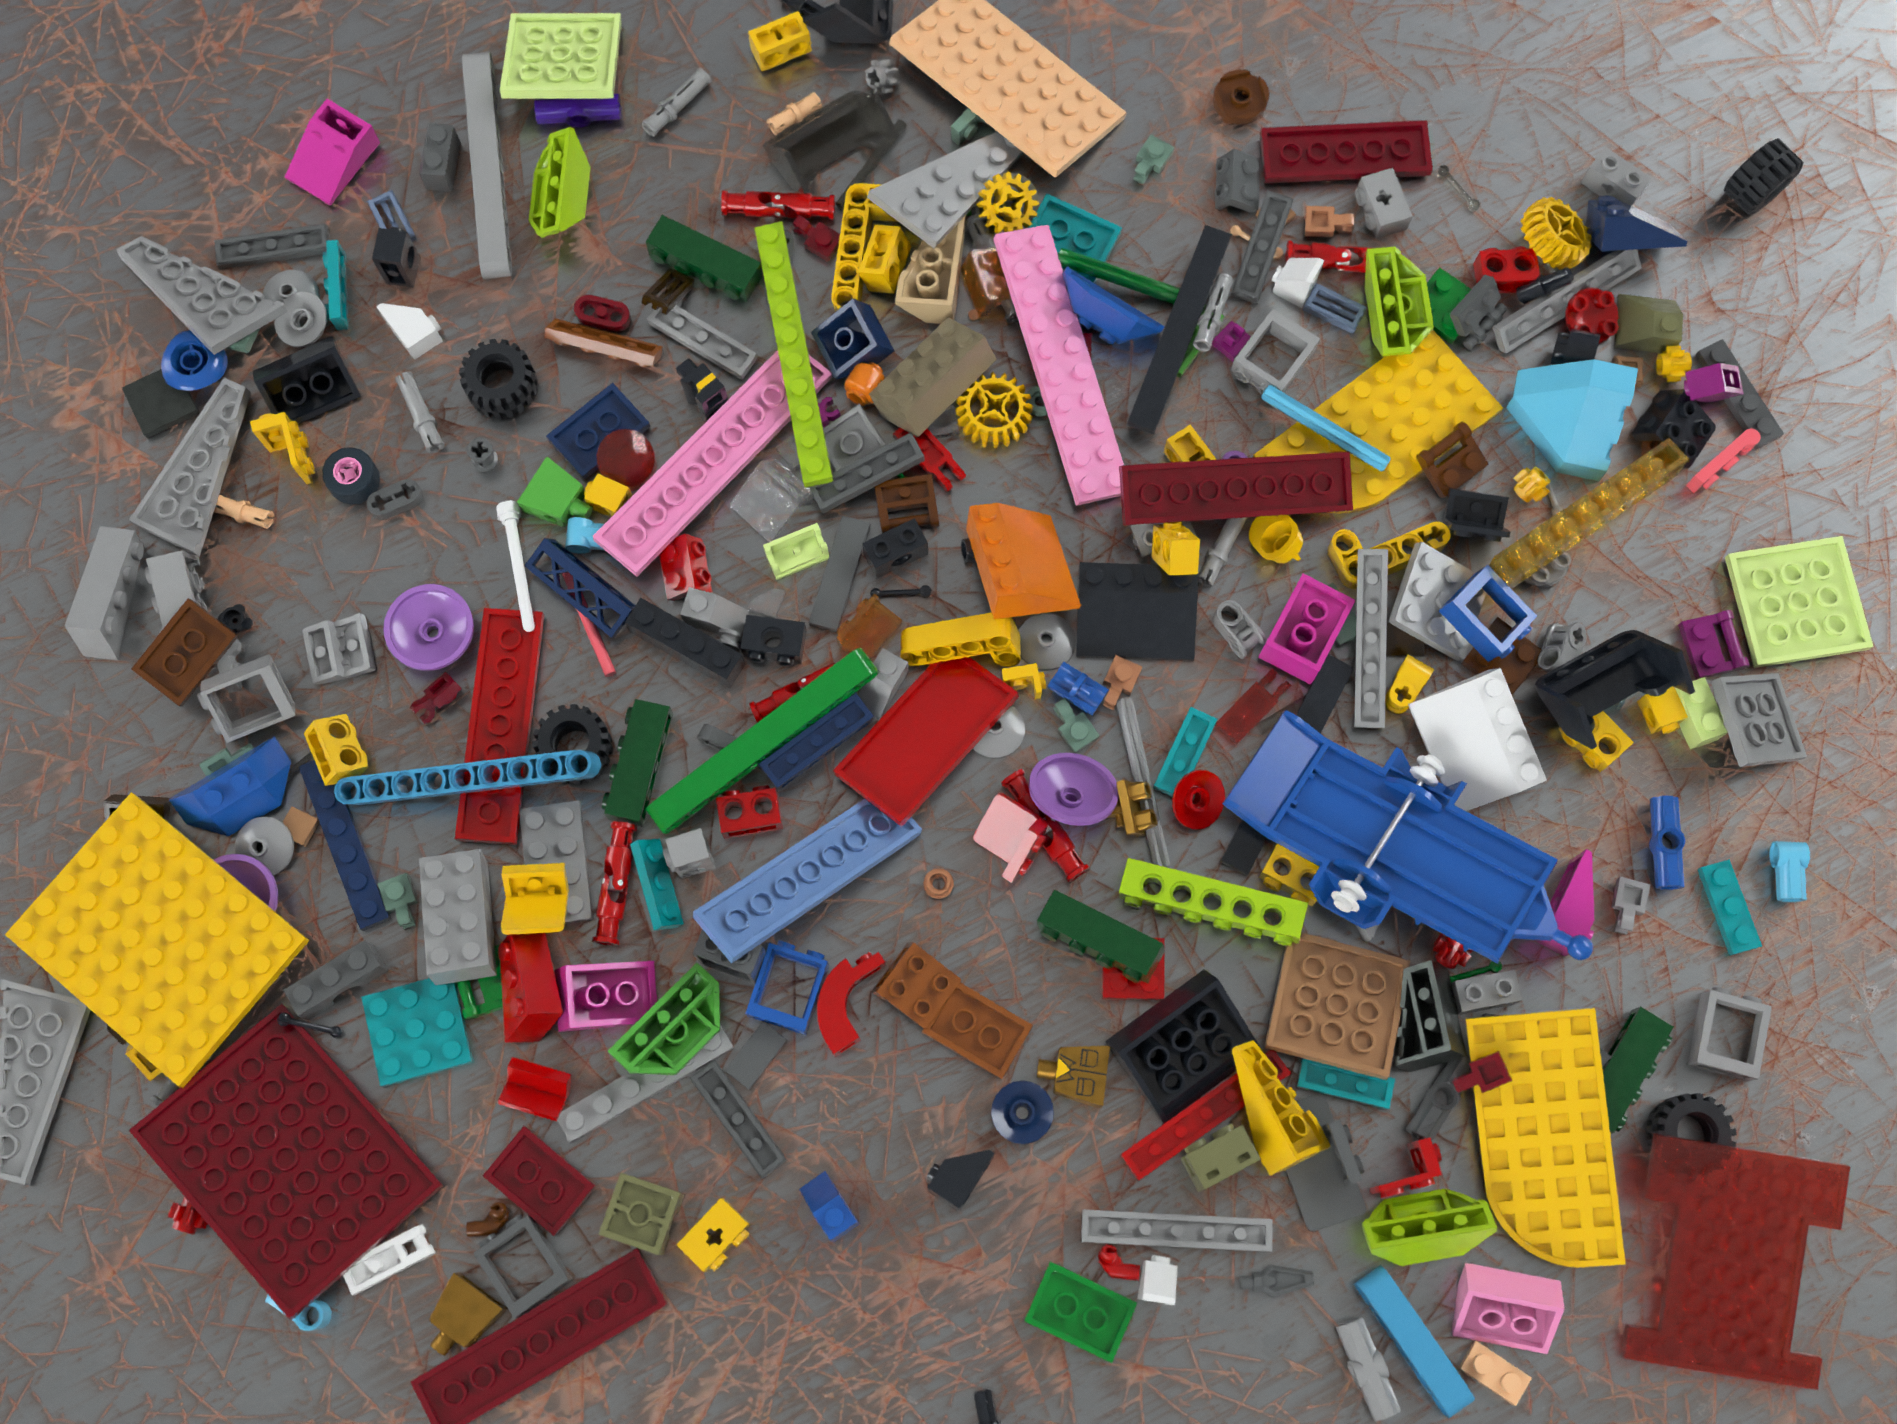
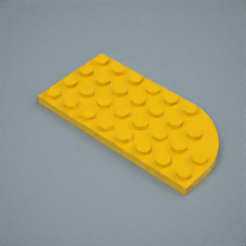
M1434 330L1428 334L1411 354L1385 356L1313 410L1391 458L1385 470L1379 471L1350 453L1353 510L1326 513H1354L1377 506L1423 472L1416 459L1417 454L1423 450H1429L1453 432L1454 426L1461 421L1470 427L1473 434L1502 411L1503 407ZM1296 422L1256 452L1253 457L1347 451L1303 424ZM1458 441L1456 444L1450 447L1447 451H1445L1443 454L1437 457L1434 461L1436 462L1442 456H1444L1446 453H1448L1450 450H1452L1454 447L1460 444V441Z
M1595 1008L1465 1018L1470 1062L1499 1050L1513 1079L1507 1084L1482 1093L1479 1085L1473 1086L1485 1192L1489 1205L1500 1225L1512 1239L1528 1252L1557 1265L1578 1268L1626 1264Z

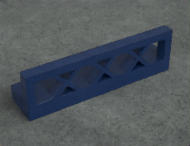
M544 538L524 565L611 638L616 637L636 606L573 553L566 550L557 540ZM544 553L551 558L553 571L543 572L536 566ZM570 573L573 576L574 589L565 590L562 588L559 574ZM592 591L595 594L596 607H585L582 604L581 592ZM612 608L621 615L612 628L604 622V609Z
M854 693L759 763V766L778 792L873 722L874 716L857 693Z

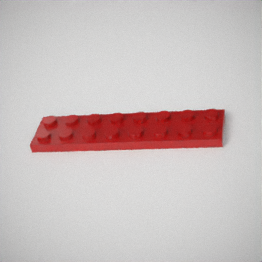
M484 608L464 763L528 756L545 616L543 612L532 611L535 628L533 631L527 632L523 629L520 610ZM524 764L521 768V776L524 779L527 764ZM498 767L492 772L494 782L500 777ZM469 771L464 774L463 778L466 785L471 781ZM524 786L461 793L455 840L517 845L520 824L519 813L522 808Z

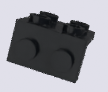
M1685 389L1660 390L1654 396L1645 414L1639 418L1638 424L1631 435L1636 441H1659L1681 468L1688 469L1715 432L1716 426L1696 401H1692L1686 395Z
M1449 488L1443 523L1457 536L1472 537V533H1478V535L1483 536V539L1501 542L1502 537L1510 538L1511 531L1503 526L1509 497Z

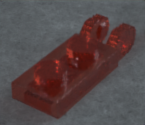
M1271 669L1259 682L1256 681L1216 722L1215 726L1236 745L1277 705L1278 700L1292 686L1286 681L1271 695L1265 687L1276 678L1278 672L1274 669Z

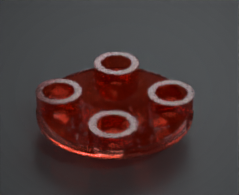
M620 429L611 432L599 445L597 451L599 472L603 476L627 487L639 485L649 477L654 468L655 454L653 447L644 435L635 430Z

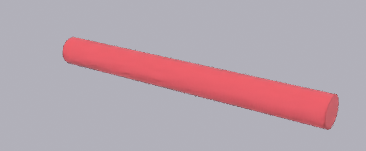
M562 573L567 588L574 589L573 576L570 573ZM581 592L582 604L585 607L589 608L583 596V593ZM577 610L605 677L613 676L616 674V670L597 626Z

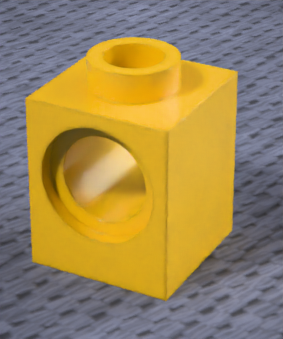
M597 474L594 481H589L584 491V499L587 504L593 506L594 511L611 518L632 497L629 487Z
M1673 686L1660 696L1645 694L1637 701L1651 734L1662 731L1663 735L1676 731L1681 728L1679 724L1688 717Z

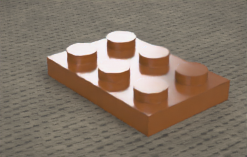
M959 983L928 1027L923 1028L922 1033L1002 1080L1033 1025L966 985Z

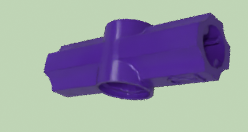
M614 94V97L610 99H535L534 101L537 124L567 123L572 127L582 128L588 126L591 121L621 120L619 94Z

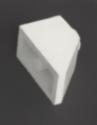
M1289 258L1285 266L1279 265L1271 281L1275 282L1272 293L1303 308L1317 282L1324 260L1320 258Z
M382 303L376 306L383 319L414 360L443 342L438 333L441 330L440 325L432 315L427 317L421 308Z
M1152 1255L1151 1261L1143 1260L1137 1299L1175 1305L1177 1266L1170 1265V1258Z

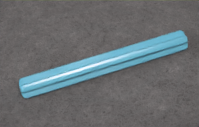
M1269 385L1264 390L1261 397L1263 401L1377 470L1384 471L1389 464L1390 456L1274 386Z

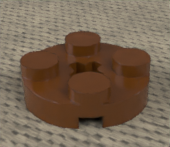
M1245 69L1232 70L1221 77L1214 90L1213 104L1217 113L1222 117L1223 122L1229 125L1249 124L1264 116L1269 100V89L1264 79L1260 76L1257 78L1251 75V71ZM1238 92H1241L1242 96H1248L1245 101L1235 99Z

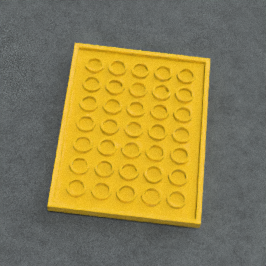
M132 792L5 934L171 1081L182 1088L186 1086L310 941Z

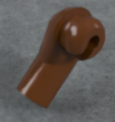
M502 1202L493 1203L490 1206L491 1211L484 1220L468 1221L466 1223L467 1237L489 1236L493 1233L496 1235L508 1221L509 1209Z

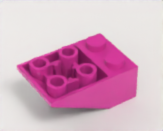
M326 99L309 120L285 178L331 206L376 149L380 141L372 125Z

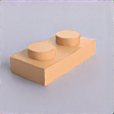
M1473 1341L1458 1369L1514 1406L1518 1404L1532 1377L1478 1341Z

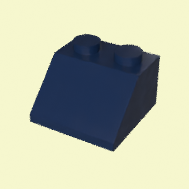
M853 298L811 331L835 379L849 376L852 369L858 363L868 364L873 362L878 365L895 351L871 305Z

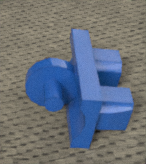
M1064 661L1047 685V688L1092 716L1109 691V689Z

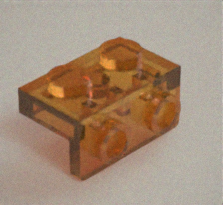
M875 594L870 599L865 598L856 608L855 612L857 614L851 621H844L837 630V643L840 648L849 654L861 647L870 660L903 624L902 619L880 603L879 597Z

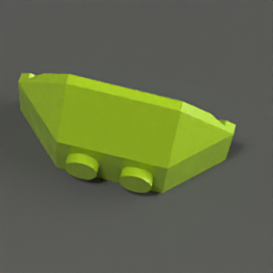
M571 127L549 134L547 139L548 145L542 151L534 170L528 221L541 238L563 232L585 218L591 167L576 132Z
M1396 246L1367 249L1365 294L1373 343L1382 356L1411 354L1434 328L1426 275L1409 259L1403 256Z
M1446 1188L1384 1199L1369 1218L1362 1223L1371 1254L1400 1266L1462 1256L1497 1232V1226L1487 1201L1475 1200L1468 1195Z

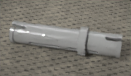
M698 68L666 101H661L657 105L658 108L642 122L645 131L654 137L669 121L673 122L677 118V113L711 82L708 73L702 68Z
M1220 273L1216 276L1205 312L1199 317V329L1193 342V346L1199 351H1209L1215 333L1220 330V318L1234 281L1228 274ZM1220 296V298H1219V300H1218V303H1217V306H1216L1215 303H1216L1217 297ZM1212 319L1210 327L1207 329L1209 320Z
M403 372L404 380L398 375L395 381L414 419V429L420 433L427 452L436 453L438 450L435 445H438L440 450L445 446L436 428L437 421L435 417L430 415L413 373Z
M1247 518L1226 520L1212 549H1208L1205 554L1206 561L1198 574L1199 583L1204 579V586H1213L1221 567L1227 564L1229 560L1227 556Z

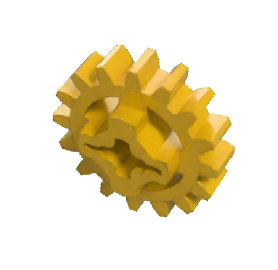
M1010 172L1004 173L1003 177L1000 174H996L993 176V181L988 180L984 183L987 190L982 189L978 192V195L983 200L976 204L984 210V212L979 214V217H987L988 221L985 226L994 225V233L996 234L1000 233L1003 229L1004 232L1021 230L1023 229L1022 226L1027 228L1032 224L1029 218L1037 216V213L1032 210V207L1039 205V201L1032 200V196L1037 191L1028 190L1029 180L1024 183L1020 182L1021 174L1015 175L1013 179ZM1011 187H1014L1019 192L1012 190ZM994 194L995 199L993 204L991 205L992 195ZM1016 200V202L1012 203L1009 207H999L1000 205L1004 204L1005 201ZM1024 203L1023 213H1021V208ZM996 215L1004 218L1005 221L1000 220Z

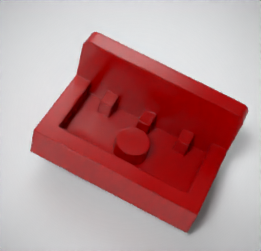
M688 534L676 537L659 554L667 600L677 601L686 597L689 587L712 593L711 574L707 566L706 547L703 540Z

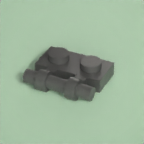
M1484 275L1450 313L1457 334L1465 337L1468 335L1467 339L1463 342L1464 347L1468 350H1472L1476 344H1481L1487 337L1486 333L1494 325L1502 321V315L1507 311V307L1503 303L1496 305L1501 296L1494 277Z

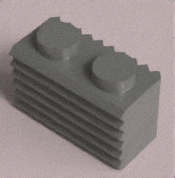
M429 123L427 126L419 175H421L420 178H422L424 186L428 190L447 192L454 190L453 186L456 180L454 176L457 175L455 171L457 170L456 166L458 165L457 161L459 160L458 156L461 150L459 146L462 144L452 125Z

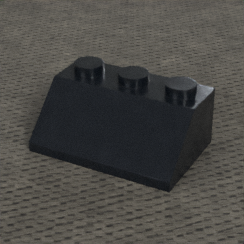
M333 336L253 371L254 383L271 414L285 412L290 420H295L297 424L361 396Z
M985 1150L944 1159L941 1166L935 1162L925 1178V1181L929 1184L927 1186L928 1192L960 1212L993 1160L995 1153L991 1150Z

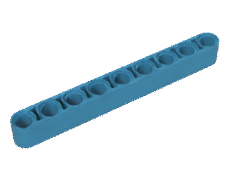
M570 750L360 775L340 779L335 785L334 794L336 799L342 804L367 805L573 781L595 777L601 769V761L598 755L593 752ZM585 756L588 765L586 770L581 772L578 765L580 759ZM556 760L558 771L555 775H552L550 773V764ZM524 764H527L529 774L524 779L521 776V768ZM498 767L500 777L494 782L492 772ZM467 771L471 774V781L468 785L463 780L464 774ZM440 774L442 777V784L439 788H437L435 785V779ZM412 778L414 785L412 790L409 792L407 789V781L408 779ZM383 781L385 791L381 795L378 788L379 784ZM353 785H355L357 789L354 798H352L350 794V790Z

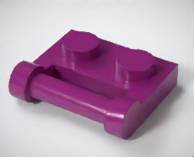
M1725 610L1717 614L1682 621L1678 624L1696 680L1742 670L1750 666L1748 657L1743 655L1732 622L1735 619L1732 610ZM1715 625H1721L1732 661L1725 662L1714 629Z

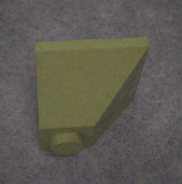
M1618 294V331L1615 334L1614 348L1662 353L1666 351V346H1678L1680 344L1683 331V313L1675 300Z

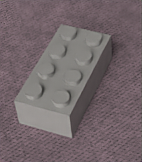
M480 849L419 858L427 976L435 985L497 976L488 861Z

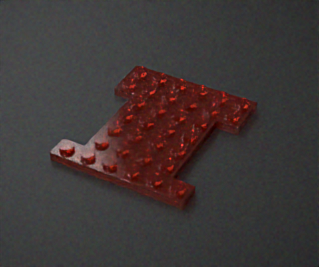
M1654 1133L1644 1197L1650 1200L1676 1204L1658 1329L1625 1324L1621 1356L1624 1359L1818 1390L1822 1358L1816 1354L1791 1351L1809 1225L1841 1230L1851 1166Z

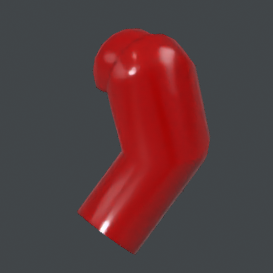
M1107 1244L1101 1248L1098 1253L1099 1263L1109 1277L1139 1281L1140 1265L1123 1263L1117 1254V1249L1113 1245Z

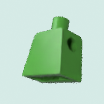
M548 457L545 458L517 501L523 513L562 527L568 524V519L572 518V516L589 519L593 512V506L583 502L585 497L583 485Z

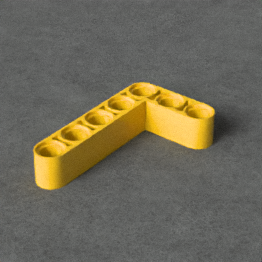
M857 183L847 189L831 295L835 312L842 307L840 305L843 302L850 301L852 298L862 301L864 282L858 270L870 240L872 221L898 222L867 198L870 190L882 184ZM860 199H864V200H865V201L862 202V203H855L856 201H858V200H860ZM854 225H862L858 229H852ZM852 250H858L855 254H848ZM847 276H855L851 280H844Z

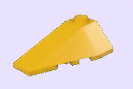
M1253 1040L1232 1048L1254 1145L1269 1175L1272 1176L1331 1147L1316 1117L1310 1110L1304 1112L1294 1099L1297 1096L1296 1092L1292 1087H1284L1277 1078L1278 1072L1276 1067Z

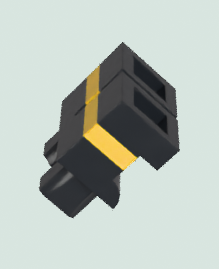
M688 358L677 366L676 370L682 377L680 382L688 403L698 405L702 419L707 422L728 400L725 386L704 363L697 367Z

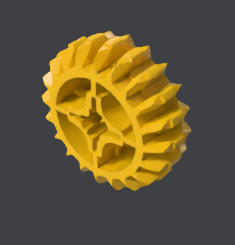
M1551 196L1549 198L1543 197L1530 205L1527 211L1523 213L1524 217L1521 219L1523 226L1521 230L1526 234L1524 240L1529 242V248L1536 252V256L1542 258L1544 264L1549 263L1553 269L1556 267L1559 270L1563 268L1571 269L1580 264L1590 254L1589 250L1592 248L1590 240L1592 238L1587 233L1588 227L1584 226L1583 219L1578 217L1577 211L1574 212L1569 204L1564 205L1561 199L1555 200Z
M993 371L988 379L982 374L979 377V382L975 381L970 388L968 387L962 393L963 396L957 398V404L959 405L956 408V415L959 416L958 425L959 427H964L963 434L965 436L972 434L971 441L973 443L982 439V446L984 448L988 445V442H993V447L997 449L999 442L1002 441L1008 447L1010 445V438L1018 442L1020 439L1019 433L1025 434L1028 427L1026 424L1032 422L1030 414L1033 411V405L1026 403L1027 400L1031 399V395L1024 394L1026 391L1024 384L1016 386V377L1007 381L1005 372L1001 375V378H996V374ZM979 399L982 409L979 411V415L974 418L971 407ZM1014 403L1018 413L1010 421L1007 411L1010 409V405Z

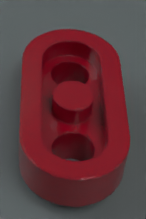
M583 295L574 304V312L578 321L587 326L620 332L625 330L631 322L628 307L619 301L594 295ZM588 310H594L592 315L585 314ZM616 316L622 317L618 322L612 321Z

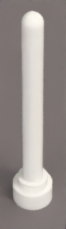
M504 501L496 506L498 520L506 528L523 629L531 632L534 630L535 624L517 528L521 511L516 501Z

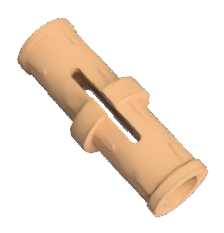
M812 92L795 104L791 102L786 106L785 110L767 119L772 133L778 135L794 124L799 125L805 117L820 110L822 104L818 95Z
M219 495L216 503L219 507L214 509V513L232 517L236 522L242 524L248 522L265 529L270 528L274 520L267 518L268 516L274 517L273 511L252 506L246 500L239 502L223 495Z

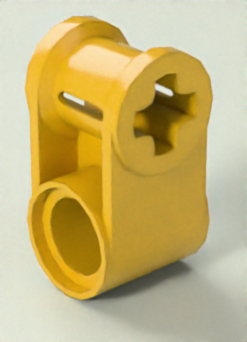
M1408 654L1385 695L1387 710L1394 714L1406 712L1409 709L1408 704L1416 700L1419 692L1422 691L1433 673L1434 668ZM1399 693L1404 696L1402 702L1397 700Z

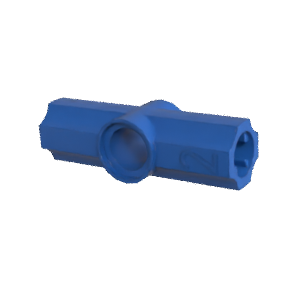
M1674 796L1650 798L1652 837L1649 840V849L1653 854L1655 888L1660 890L1682 889L1685 887L1682 856L1685 836L1680 827L1679 798ZM1662 836L1670 839L1672 849H1668L1663 845Z

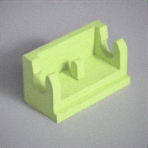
M818 523L763 545L766 558L776 580L826 561L830 556Z

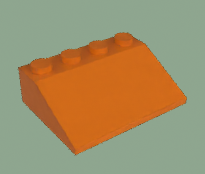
M1002 503L969 506L966 531L993 619L1080 609L1081 604L1051 515Z

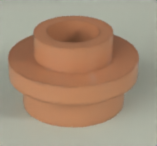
M940 868L929 871L923 882L925 892L934 899L947 897L954 887L952 875ZM940 879L945 885L942 889H936L933 887V882Z

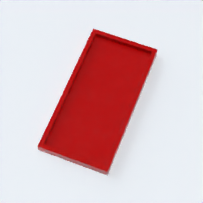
M970 657L931 663L833 770L834 775L902 827L1019 698L1018 692Z

